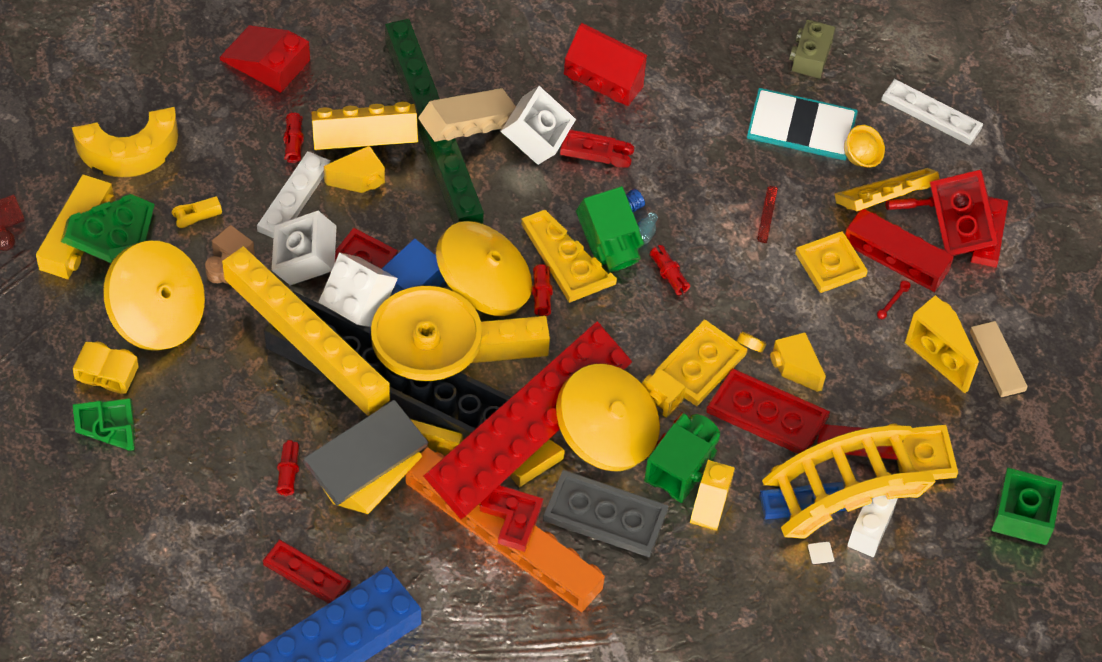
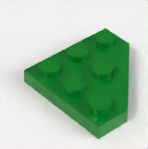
M129 194L111 203L109 201L95 206L81 214L80 212L73 214L66 221L61 242L111 263L110 249L146 241L155 204Z

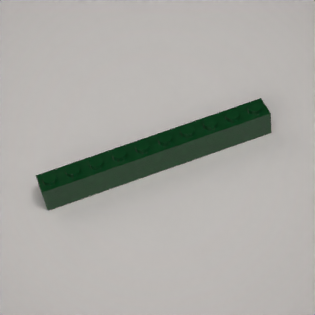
M410 19L386 23L385 43L407 102L415 104L417 129L452 222L456 224L458 222L471 221L483 224L484 211L456 139L434 142L418 119L430 101L440 99Z

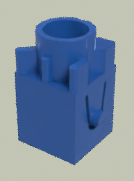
M415 238L382 268V270L398 278L390 296L407 288L417 286L445 288L448 285L439 270L436 255Z

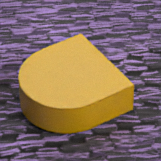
M743 331L740 332L736 340L742 345L758 352H763L767 345L765 341Z

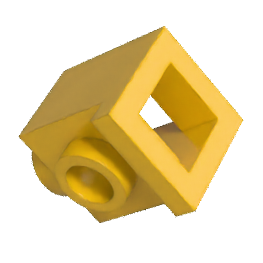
M661 368L654 375L649 374L642 382L654 400L656 407L663 409L662 415L666 418L684 400L686 386Z

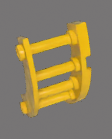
M893 423L887 426L847 433L817 444L792 457L785 463L773 467L771 473L762 482L764 485L779 486L785 498L791 516L790 520L781 527L784 537L807 538L815 530L833 520L831 514L843 508H846L849 512L871 504V498L886 495L888 500L904 497L918 498L936 481L932 472H919L912 465L902 442L913 431L912 427ZM892 446L903 473L891 475V473L887 472L876 447ZM865 448L877 477L860 483L856 481L845 453ZM834 457L846 486L844 489L828 495L825 492L815 466ZM805 472L816 499L814 504L801 510L790 482Z

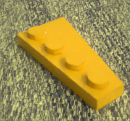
M929 168L921 169L834 193L837 204L846 207V209L859 211L889 199L906 195L915 190L928 189L931 187V181L940 180L939 172Z
M546 210L522 218L521 225L546 266L550 268L552 276L569 303L616 285L617 278L611 272L608 274L595 257L592 258L586 253L584 246L579 241H574L567 234V230Z

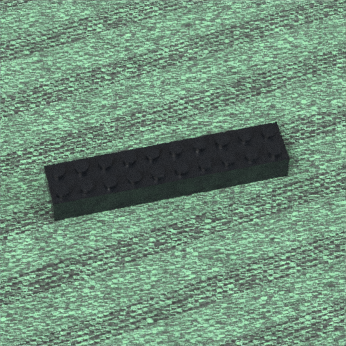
M293 291L302 302L389 382L390 401L388 403L395 400L411 420L461 433L463 441L511 398V396L461 372L448 378L434 381H419L402 377L389 370L378 359L372 346L371 328L357 325L333 310ZM269 323L264 330L267 349L327 378Z

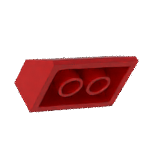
M581 23L565 57L564 75L568 76L571 80L590 87L593 91L610 97L615 102L629 106L643 88L647 55Z

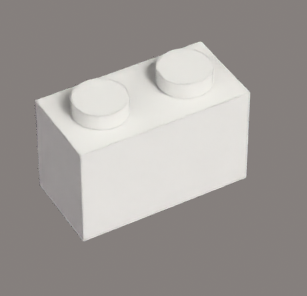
M886 495L871 498V504L865 505L861 509L853 527L848 547L874 557L898 498L887 500Z

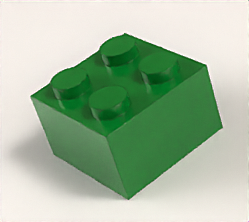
M1007 467L1000 485L991 531L1047 545L1055 527L1063 482Z

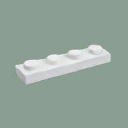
M307 151L258 223L257 232L274 238L275 225L297 218L323 179L324 166L329 164L330 160Z

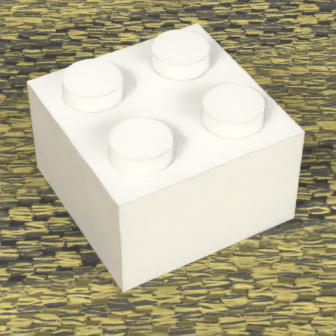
M538 86L522 96L501 132L535 163L540 164L556 154L576 119Z
M319 211L275 225L272 271L289 285L331 272L335 264L336 225Z
M339 253L319 303L357 325L371 327L377 309L390 297L398 278L358 256Z

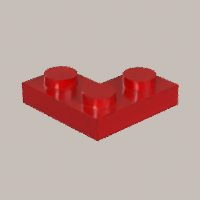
M499 485L481 502V512L505 519L498 537V544L526 551L543 505V498Z

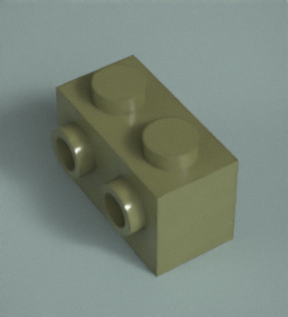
M807 19L804 29L799 28L796 42L799 43L798 47L793 46L789 60L793 61V72L821 78L836 27Z

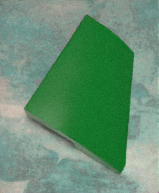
M132 399L73 404L76 433L129 451H135Z

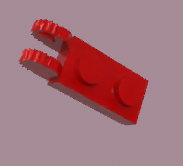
M569 130L561 144L560 155L607 164L611 163L615 167L628 168L632 162L629 155L634 153L635 148L631 143L615 140L612 137Z

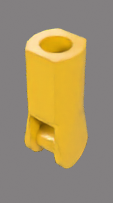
M216 196L193 204L176 206L171 213L173 217L177 218V227L185 228L198 221L221 215L222 208Z

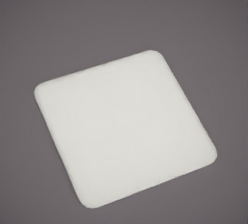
M830 542L808 545L813 564L834 561Z

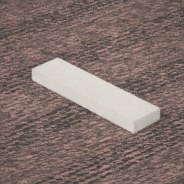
M896 79L893 80L882 96V101L968 145H971L983 126V123Z

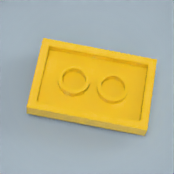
M704 319L655 372L661 368L685 385L684 398L697 407L729 374L731 369L746 356L747 348Z

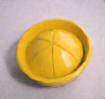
M857 125L851 129L844 141V151L848 160L855 166L875 167L884 158L885 145L879 132L867 125Z

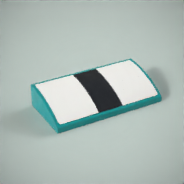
M759 88L747 139L846 161L844 141L851 129L854 128L858 110Z

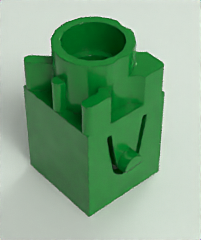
M623 186L584 198L577 208L576 214L594 257L602 266L607 265L609 272L619 271L639 262L641 258L638 248L644 245V241Z
M682 413L649 456L644 481L653 487L664 489L672 498L683 503L697 482L702 480L707 461H713L717 454L715 446L720 439V430L715 423L700 414H693L688 418L685 413Z

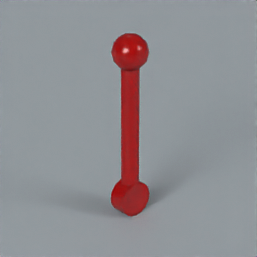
M902 281L899 286L900 289L883 309L878 310L877 317L879 319H885L888 310L902 293L909 291L911 284L908 281Z

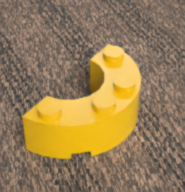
M175 107L149 112V121L145 128L138 134L129 137L108 135L101 130L98 122L72 127L75 147L80 158L90 168L95 167L102 170L103 174L113 177H133L156 169L165 162L168 154L174 151L178 140Z

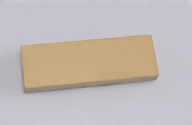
M996 321L971 327V337L1000 397L1025 392L1028 386Z

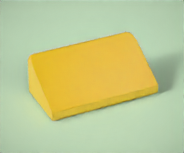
M549 439L510 475L511 479L520 488L562 461L565 450Z

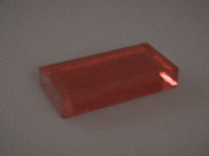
M767 187L757 236L758 242L767 243L778 187Z

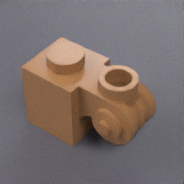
M229 225L212 240L214 256L208 258L205 262L207 279L212 283L224 282L227 284L228 282L224 279L222 261L243 246L255 256L254 242L232 225Z

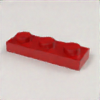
M989 197L998 246L972 251L971 262L997 268L1008 201Z

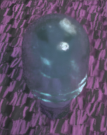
M650 212L646 219L642 218L637 222L644 245L648 244L656 233L655 223L658 216L653 212Z

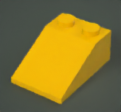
M935 295L913 314L905 344L962 392L966 393L970 388L979 361L956 312L948 303Z

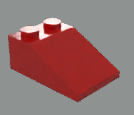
M249 25L219 58L222 62L282 93L310 62V47L308 40L289 30Z
M982 170L930 182L945 251L955 256L998 246L990 200Z

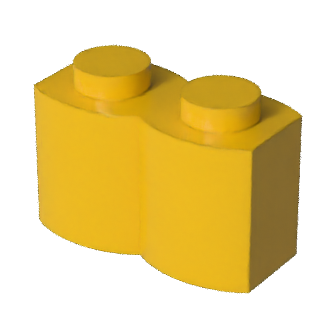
M98 341L85 342L73 367L74 379L88 385L101 386L109 391L126 394L138 369L137 356L129 350L110 349L106 344Z

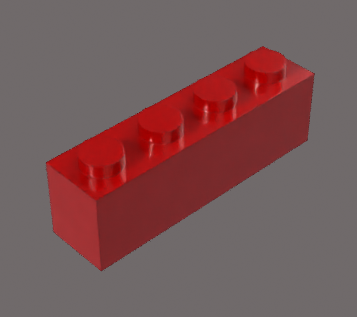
M866 209L858 212L845 233L854 250L934 293L948 274L954 258L953 255L944 249L937 248L926 242L923 238L903 230L900 226L892 224Z

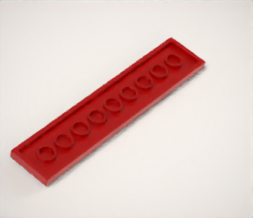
M596 321L423 477L460 519H463L560 430L556 413L557 398L560 389L568 378L581 368L593 364H607L625 370L632 363V360L601 324Z

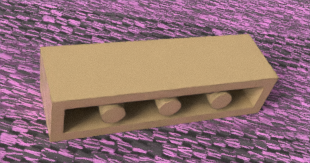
M500 88L430 101L418 119L434 142L452 140L456 137H469L476 133H488L497 129L502 130L516 106L504 89Z

